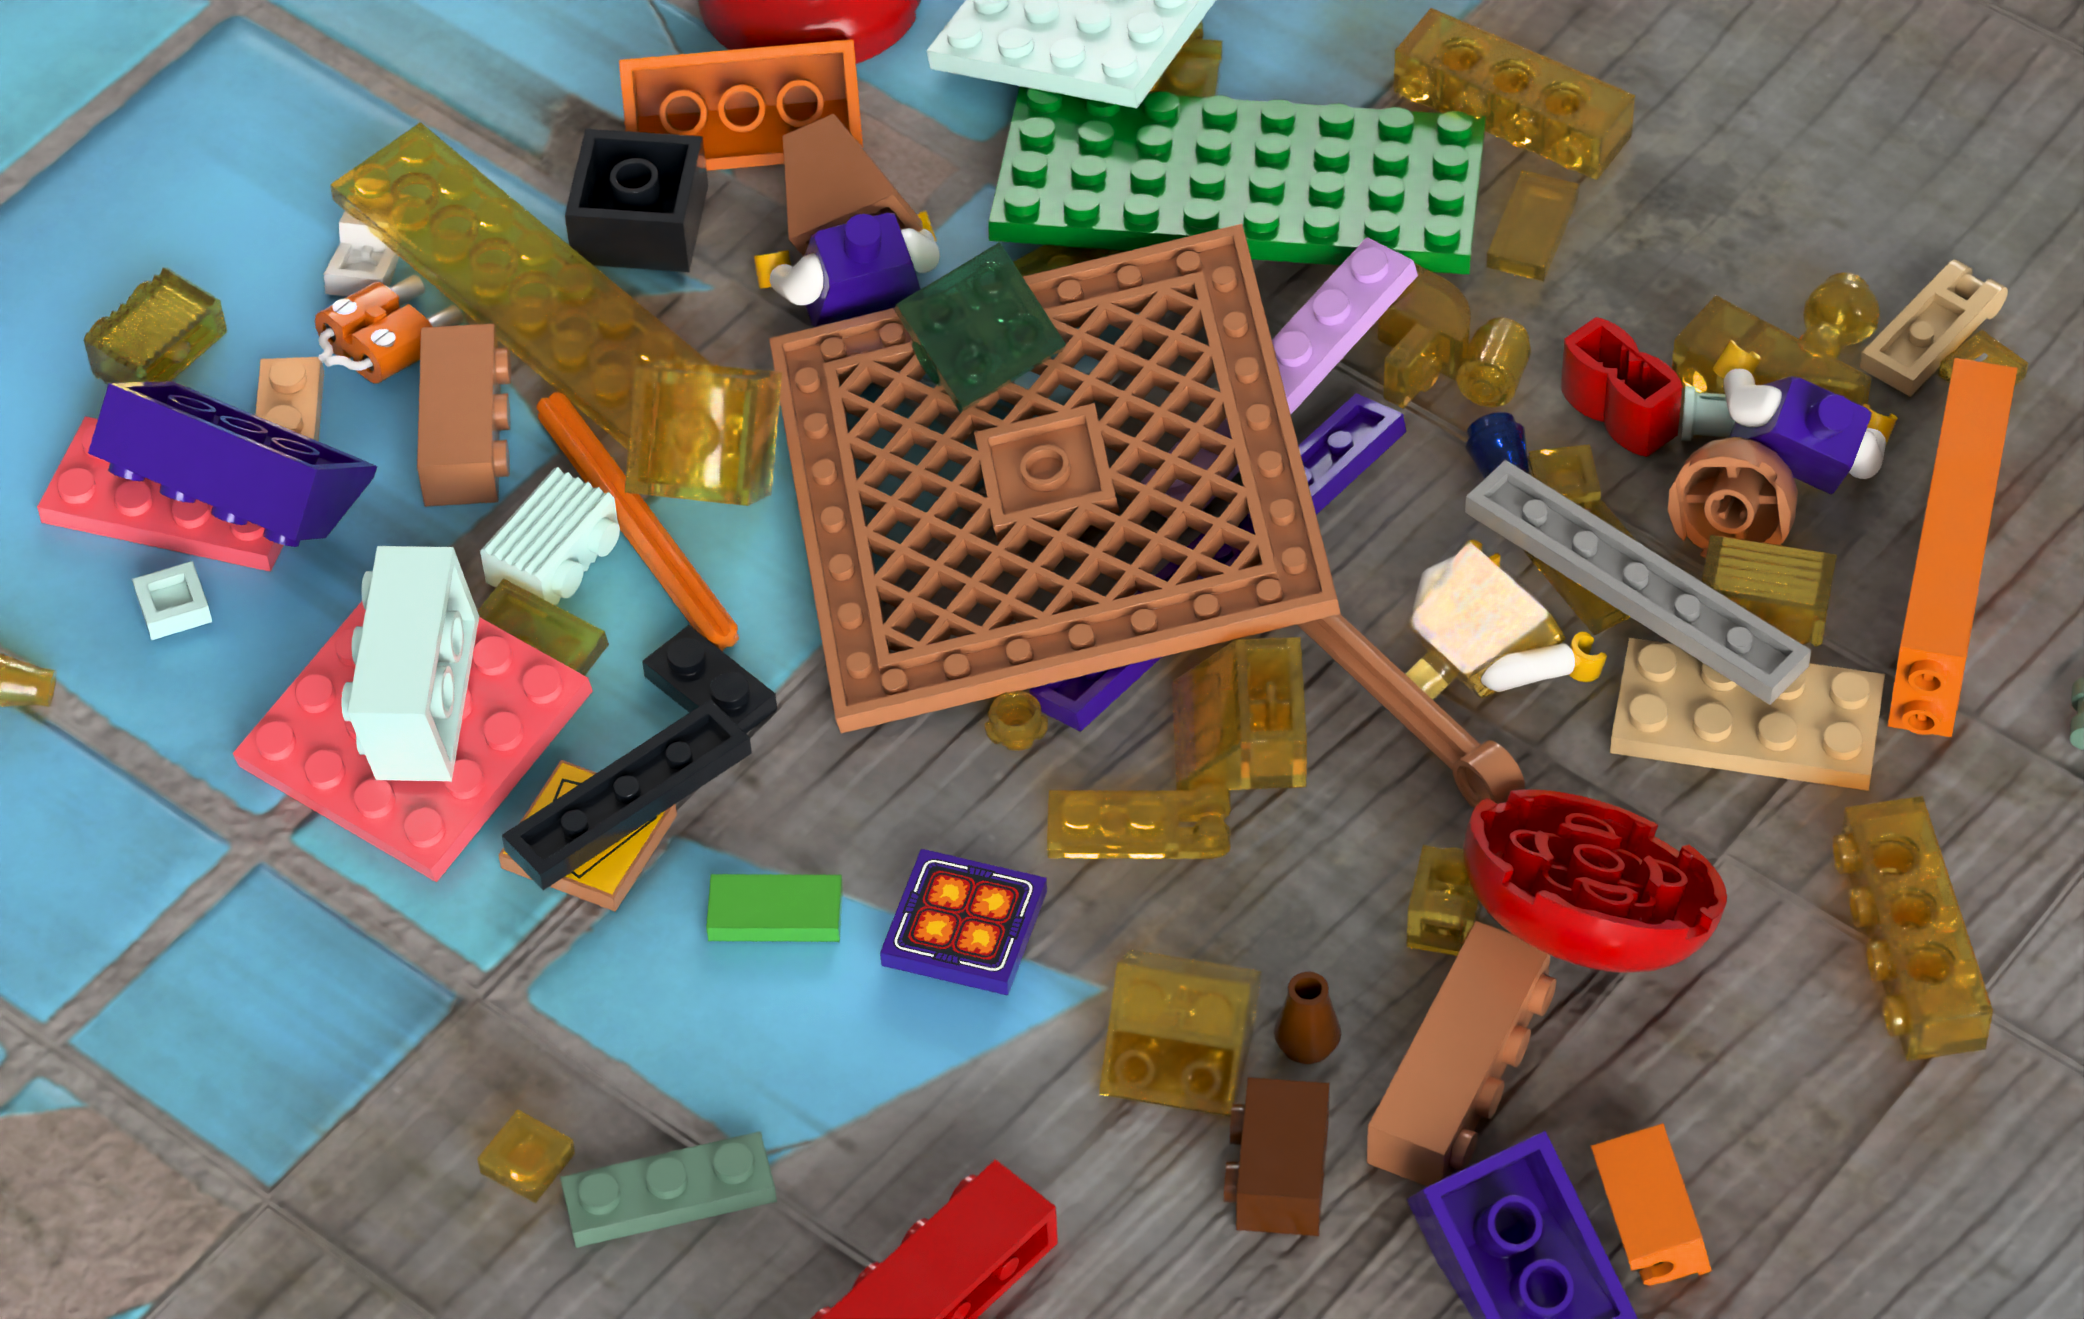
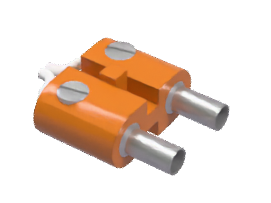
M412 275L390 288L381 282H374L344 299L337 300L333 305L316 314L315 326L319 335V345L324 350L319 355V360L325 363L327 367L339 364L348 369L356 370L371 383L378 384L420 361L421 328L458 326L463 322V315L455 305H450L429 318H426L410 304L400 308L401 305L425 292L424 284L417 275Z

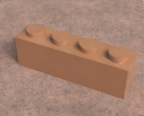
M1478 921L1475 922L1368 1125V1164L1427 1187L1451 1176L1454 1169L1462 1171L1467 1168L1476 1147L1478 1134L1474 1130L1481 1116L1491 1119L1502 1097L1504 1081L1501 1080V1077L1507 1065L1517 1067L1520 1064L1529 1043L1531 1030L1527 1026L1533 1014L1543 1016L1552 1001L1557 980L1549 976V954L1530 946L1511 933Z

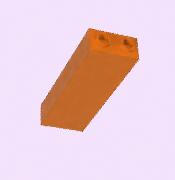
M1960 358L1954 359L1900 644L1888 727L1905 729L1921 735L1933 734L1952 738L2018 369L2016 367Z

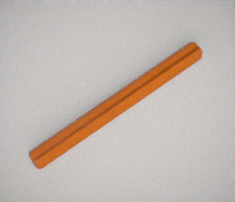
M554 392L548 398H541L536 405V409L539 411V421L585 483L589 482L594 488L599 487L604 493L610 492L615 498L620 530L693 629L721 651L727 647H733L739 640V635L737 634L738 625L566 395Z

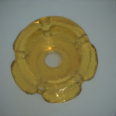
M1011 691L999 695L992 702L988 711L989 721L985 723L987 737L994 744H1002L1012 751L1031 748L1034 740L1042 739L1048 730V718L1042 715L1039 701L1033 695L1024 691Z

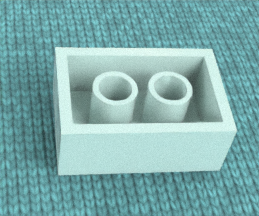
M377 546L373 571H366L362 580V602L366 611L363 626H356L353 631L352 658L356 667L353 682H346L343 687L341 701L343 718L345 721H351L356 732L358 753L366 756L376 780L452 781L479 614L454 547Z

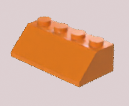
M854 39L619 60L625 131L703 136L707 171L784 164L783 135L833 113L863 147Z

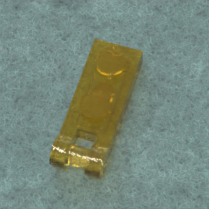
M1217 783L1202 784L1193 791L1049 790L1048 858H1220L1225 856L1231 848V830L1224 823V819L1231 812L1230 790ZM1179 822H1198L1193 827H1179Z

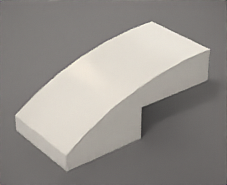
M354 193L339 221L340 244L324 272L325 294L350 296L374 282H381L388 288L390 287L407 235L413 209L412 199Z

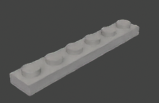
M1504 460L1466 496V514L1769 705L1809 667L1811 655L1809 648L1507 460Z

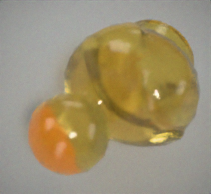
M1836 273L1813 290L1804 305L1803 317L1806 331L1799 337L1797 349L1800 354L1812 362L1827 364L1835 361L1845 346L1857 344L1875 332L1878 328L1880 317L1879 303L1865 280L1852 273Z

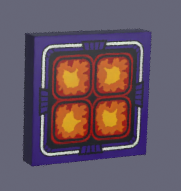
M921 849L880 951L881 966L1008 996L1047 893V878Z

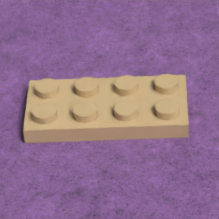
M1629 638L1611 736L1610 753L1869 791L1885 674L1809 663V667L1769 705L1674 644Z

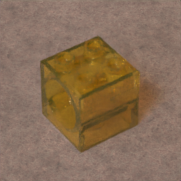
M662 359L635 367L625 493L745 506L772 494L782 372Z

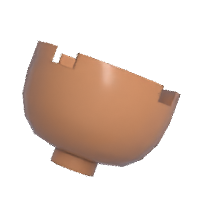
M1741 437L1710 441L1693 452L1686 460L1669 490L1668 513L1673 528L1684 542L1686 537H1688L1693 544L1702 548L1700 556L1714 563L1735 567L1755 564L1768 558L1772 550L1780 546L1788 536L1795 520L1798 489L1790 468L1775 450L1757 440Z

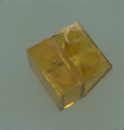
M1301 637L1236 639L1172 681L1177 792L1306 787L1307 732Z
M1130 949L1117 962L1099 1095L1231 1117L1232 1103H1237L1253 1036L1262 971Z

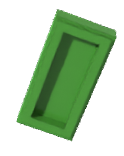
M711 874L706 925L708 941L840 942L843 898L842 875Z

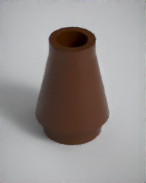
M1301 972L1290 980L1288 994L1274 1027V1037L1277 1045L1288 1058L1297 1063L1314 1064L1321 1062L1335 1050L1341 1039V1027L1329 996L1328 983L1323 976L1315 972Z

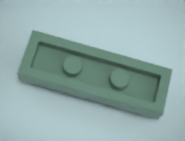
M761 1131L560 1177L576 1248L777 1202L775 1185Z

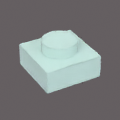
M193 561L132 579L151 640L212 622L209 606Z

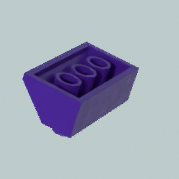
M174 381L109 383L88 454L109 462L108 471L116 476L133 481H144L145 478L161 484L159 492L166 497L186 503H195L197 499L213 506L211 514L214 517L239 525H246L248 521L265 528L263 536L266 539L291 547H298L301 540L327 538L373 480L377 470V466Z

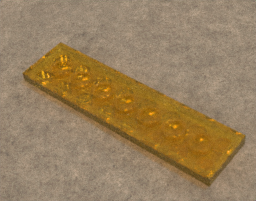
M421 122L330 184L332 200L352 217L367 225L373 235L478 324L494 323L497 340L509 348L510 351L556 390L566 395L569 401L651 470L742 403L741 387Z

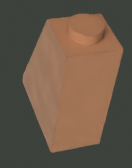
M834 113L783 135L789 241L803 256H805L810 238L814 233L846 224L851 217L857 214L876 216L887 212L895 213L900 229L911 228L918 232L923 230L922 220Z

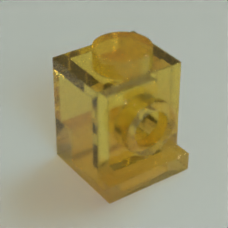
M1423 845L1408 906L1406 947L1458 956L1476 921L1479 922L1482 904L1470 885L1465 870L1463 849L1455 847L1444 849Z

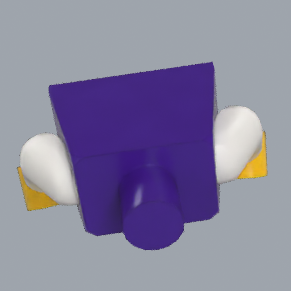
M927 210L917 214L922 220L923 230L919 232L911 228L900 229L895 213L889 212L876 216L857 214L851 217L846 224L817 231L810 238L805 256L794 267L791 266L789 250L755 255L754 262L759 288L772 287L791 303L805 305L813 328L924 301L915 271L919 273L930 272L936 268L940 259L939 249L936 244L937 239Z
M1733 340L1729 341L1713 367V371L1724 379L1723 386L1728 411L1731 418L1735 421L1729 438L1741 437L1763 443L1778 453L1790 468L1794 478L1829 494H1833L1848 473L1859 479H1868L1878 473L1882 466L1885 447L1898 419L1897 416L1891 413L1889 416L1877 413L1870 409L1868 404L1861 406L1842 395L1830 392L1800 377L1789 376L1764 385H1755L1753 373L1762 358L1753 351L1747 353L1737 346Z

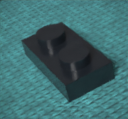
M690 625L686 626L642 661L644 677L689 713L711 699L746 734L777 710L776 693Z

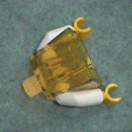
M1469 540L1457 555L1427 568L1422 573L1409 626L1428 652L1405 674L1432 700L1456 677L1480 698L1489 697L1495 691L1502 692L1569 675L1580 682H1592L1599 678L1607 655L1602 652L1597 655H1588L1594 642L1591 634L1579 632L1574 635L1570 647L1563 644L1562 642L1566 638L1551 613L1499 568L1501 554L1495 553L1487 557L1482 553L1483 545L1479 541Z

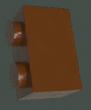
M1248 1077L1245 1104L1232 1103L1229 1141L1230 1144L1241 1145L1239 1162H1226L1224 1202L1236 1203V1230L1319 1236L1329 1126L1330 1083Z

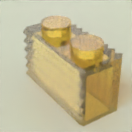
M163 267L160 275H154L152 281H144L138 285L132 296H129L127 303L120 304L118 311H112L110 317L105 316L98 319L90 331L86 333L84 344L92 373L97 379L101 378L105 384L172 381L227 333L221 301L171 269Z
M1711 534L1701 582L1802 645L1810 642L1817 647L1823 644L1837 554Z

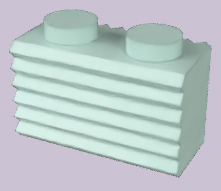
M559 467L554 468L481 549L480 553L486 583L546 613H551L553 606L559 603L561 597L566 599L576 592L582 581L584 571H588L590 563H595L597 555L601 557L608 555L616 545L620 534V526L618 524L615 498L610 492L604 493L599 487L594 488L589 482L583 483L579 477L573 478L569 472L563 473Z

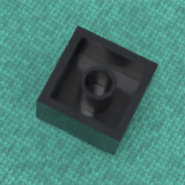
M585 129L565 211L572 264L690 272L708 190L703 136Z

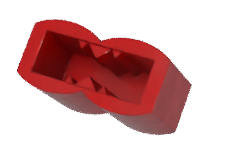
M1593 318L1564 338L1561 390L1566 400L1577 411L1591 419L1604 422L1607 432L1619 445L1632 453L1648 457L1678 435L1683 386L1680 378L1669 365L1650 354L1639 352L1635 341L1625 330L1602 318Z

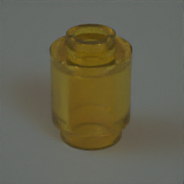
M1499 317L1487 321L1485 325L1480 326L1474 332L1456 375L1458 388L1465 397L1478 405L1486 407H1500L1508 404L1513 399L1531 356L1529 335L1525 328L1514 320Z

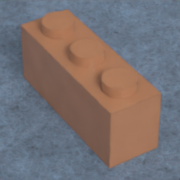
M494 323L421 328L417 469L425 507L499 502V477H509L508 441L500 440V430H510L511 427L510 403L508 393L500 394L501 384H511V360L509 348H498Z

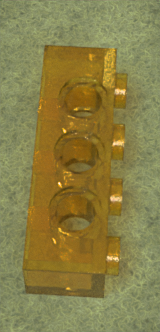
M1433 8L1428 10L1395 50L1394 92L1407 97L1413 102L1421 103L1442 113L1459 111L1468 115H1474L1473 119L1478 121L1483 116H1486L1485 132L1595 180H1598L1632 137L1634 94Z
M1923 796L1845 807L1842 832L1840 835L1833 836V856L1838 873L1840 875L1848 874L1852 888L1849 890V906L1853 923L1856 928L1865 927L1869 942L1866 943V961L1870 977L1873 982L1882 981L1885 990L1883 1016L1890 1037L1899 1036L1906 1061L1985 1050L1993 1009ZM1920 981H1926V982H1930V983H1932V984L1923 983V982H1920Z

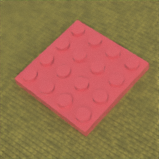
M361 601L233 752V756L238 766L437 883L593 690L588 677L479 617L452 781L376 780L366 756L358 753L356 732L351 721L344 720L341 704L344 684L346 682H353L356 665L352 658V636L355 627L363 626L366 610Z

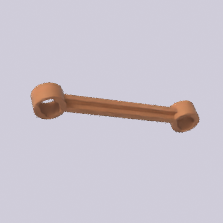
M1341 614L1297 624L1453 770L1454 779L1460 792L1473 808L1486 798L1497 804L1507 802L1510 791L1525 790L1523 774L1514 758L1503 746L1492 740H1487L1480 744Z

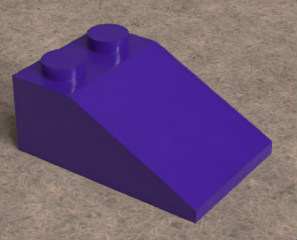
M1546 1131L1430 1185L1406 1199L1438 1265L1473 1319H1638Z

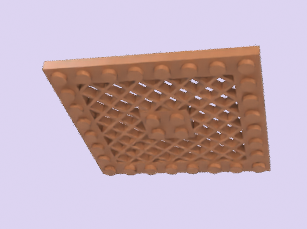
M1242 224L769 338L835 719L841 734L1341 614ZM1168 310L1184 316L1174 331L1158 324ZM1108 325L1125 331L1114 345L1098 338ZM1203 326L1205 327L1209 346L1193 339ZM1049 339L1065 345L1054 360L1038 353ZM1144 340L1160 347L1149 361L1133 354ZM990 353L1005 359L994 374L979 368ZM1084 354L1100 361L1089 375L1073 369ZM1179 355L1196 362L1185 376L1169 370ZM930 368L945 374L934 389L919 382ZM1024 369L1040 375L1029 390L1013 383ZM1119 370L1135 376L1125 391L1108 384ZM1214 372L1216 373L1220 392L1204 385ZM871 382L886 388L874 403L860 397ZM965 383L980 389L969 404L953 398ZM1059 385L1075 391L1064 406L1048 399ZM1154 386L1171 392L1160 407L1143 400ZM905 398L920 404L909 419L894 413ZM999 399L1015 405L1004 420L988 414ZM1094 400L1111 407L1100 421L1096 405L1093 403ZM1190 401L1207 408L1196 423L1179 416ZM846 412L861 418L851 431ZM940 413L955 420L943 435L928 428ZM1130 416L1146 423L1135 438L1119 431ZM1225 418H1227L1232 439L1215 432ZM880 428L895 434L883 449L868 443ZM974 429L978 430L974 432L977 450L963 444ZM1165 432L1182 439L1171 454L1154 447ZM914 444L930 450L918 465L902 459ZM1105 447L1121 453L1111 468ZM1201 448L1218 455L1208 470L1190 463ZM855 458L869 464L859 478ZM949 460L965 466L953 481L937 475ZM1140 463L1157 470L1146 485L1129 478ZM1237 465L1243 486L1226 479ZM889 474L904 481L892 496L877 490ZM982 478L984 479L987 498L972 491ZM1176 479L1194 486L1183 501L1165 494ZM924 490L939 497L927 513L911 506ZM1116 494L1132 501L1121 516L1116 515V513H1120ZM1212 496L1230 503L1219 518L1201 511ZM864 505L878 511L868 525ZM958 507L974 513L962 529L946 522ZM1151 510L1168 517L1157 533L1140 526ZM1249 512L1255 535L1238 527ZM898 521L913 528L901 544L885 537ZM992 525L997 541L1000 542L998 546L981 539ZM1090 525L1107 532L1095 548L1079 541V538ZM1062 527L1059 531H1057V530L1054 529V528ZM1187 527L1205 534L1194 550L1176 542ZM932 538L948 544V547L936 561L920 554ZM1028 540H1032L1045 547L1033 563L1017 556ZM1126 541L1143 549L1131 565L1114 557ZM1224 543L1242 551L1230 567L1212 559ZM873 553L888 559L877 573ZM968 554L984 561L972 577L956 571V568ZM1065 556L1081 563V566L1070 579H1066L1053 572ZM1162 558L1180 566L1168 582L1150 574ZM907 569L923 576L910 592L894 585ZM1003 571L1020 578L1008 594L991 587ZM1101 573L1118 581L1106 597L1089 589ZM1199 575L1205 577L1203 579L1196 580V578ZM942 586L958 593L946 609L929 602ZM1039 588L1056 595L1044 611L1027 604ZM1137 590L1143 592L1141 594L1134 595V593ZM881 600L896 607V610L886 622ZM977 603L994 610L982 626L965 619ZM1075 605L1081 607V608L1072 610V608H1073ZM916 617L932 625L920 641L903 634ZM1013 620L1020 622L1010 625ZM951 635H954V636L957 637V638L949 639V637H950Z

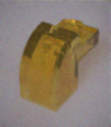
M1416 263L1414 264L1418 276L1378 319V340L1394 348L1385 357L1383 399L1402 409L1420 391L1427 392L1430 390L1440 373L1459 382L1467 369L1469 360L1471 312L1468 301L1463 293L1450 281Z

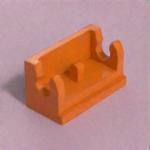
M1664 1123L1592 1145L1591 1149L1631 1270L1642 1269L1639 1273L1643 1284L1654 1285L1697 1272L1698 1275L1712 1272L1703 1237Z

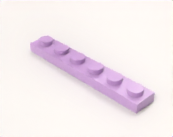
M1366 237L1272 339L1290 414L1297 409L1415 280L1418 274L1412 259ZM1225 418L1215 432L1232 439L1227 418ZM1180 439L1168 453L1171 454L1173 450L1178 446V444L1182 441V439ZM1201 448L1190 463L1208 470L1218 455ZM1238 465L1226 478L1227 480L1231 481L1239 472ZM1153 468L1140 483L1146 485L1157 470ZM1176 479L1165 494L1183 501L1194 486ZM1212 496L1201 511H1203L1216 496Z

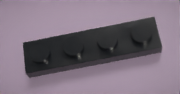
M710 699L502 834L504 851L544 891L752 754L750 737Z

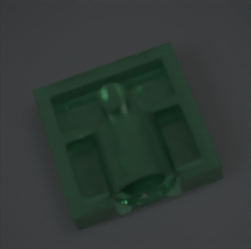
M1000 242L900 301L894 308L895 313L912 337L913 351L922 368L937 386L944 387L960 413L1059 354L1066 347V343Z

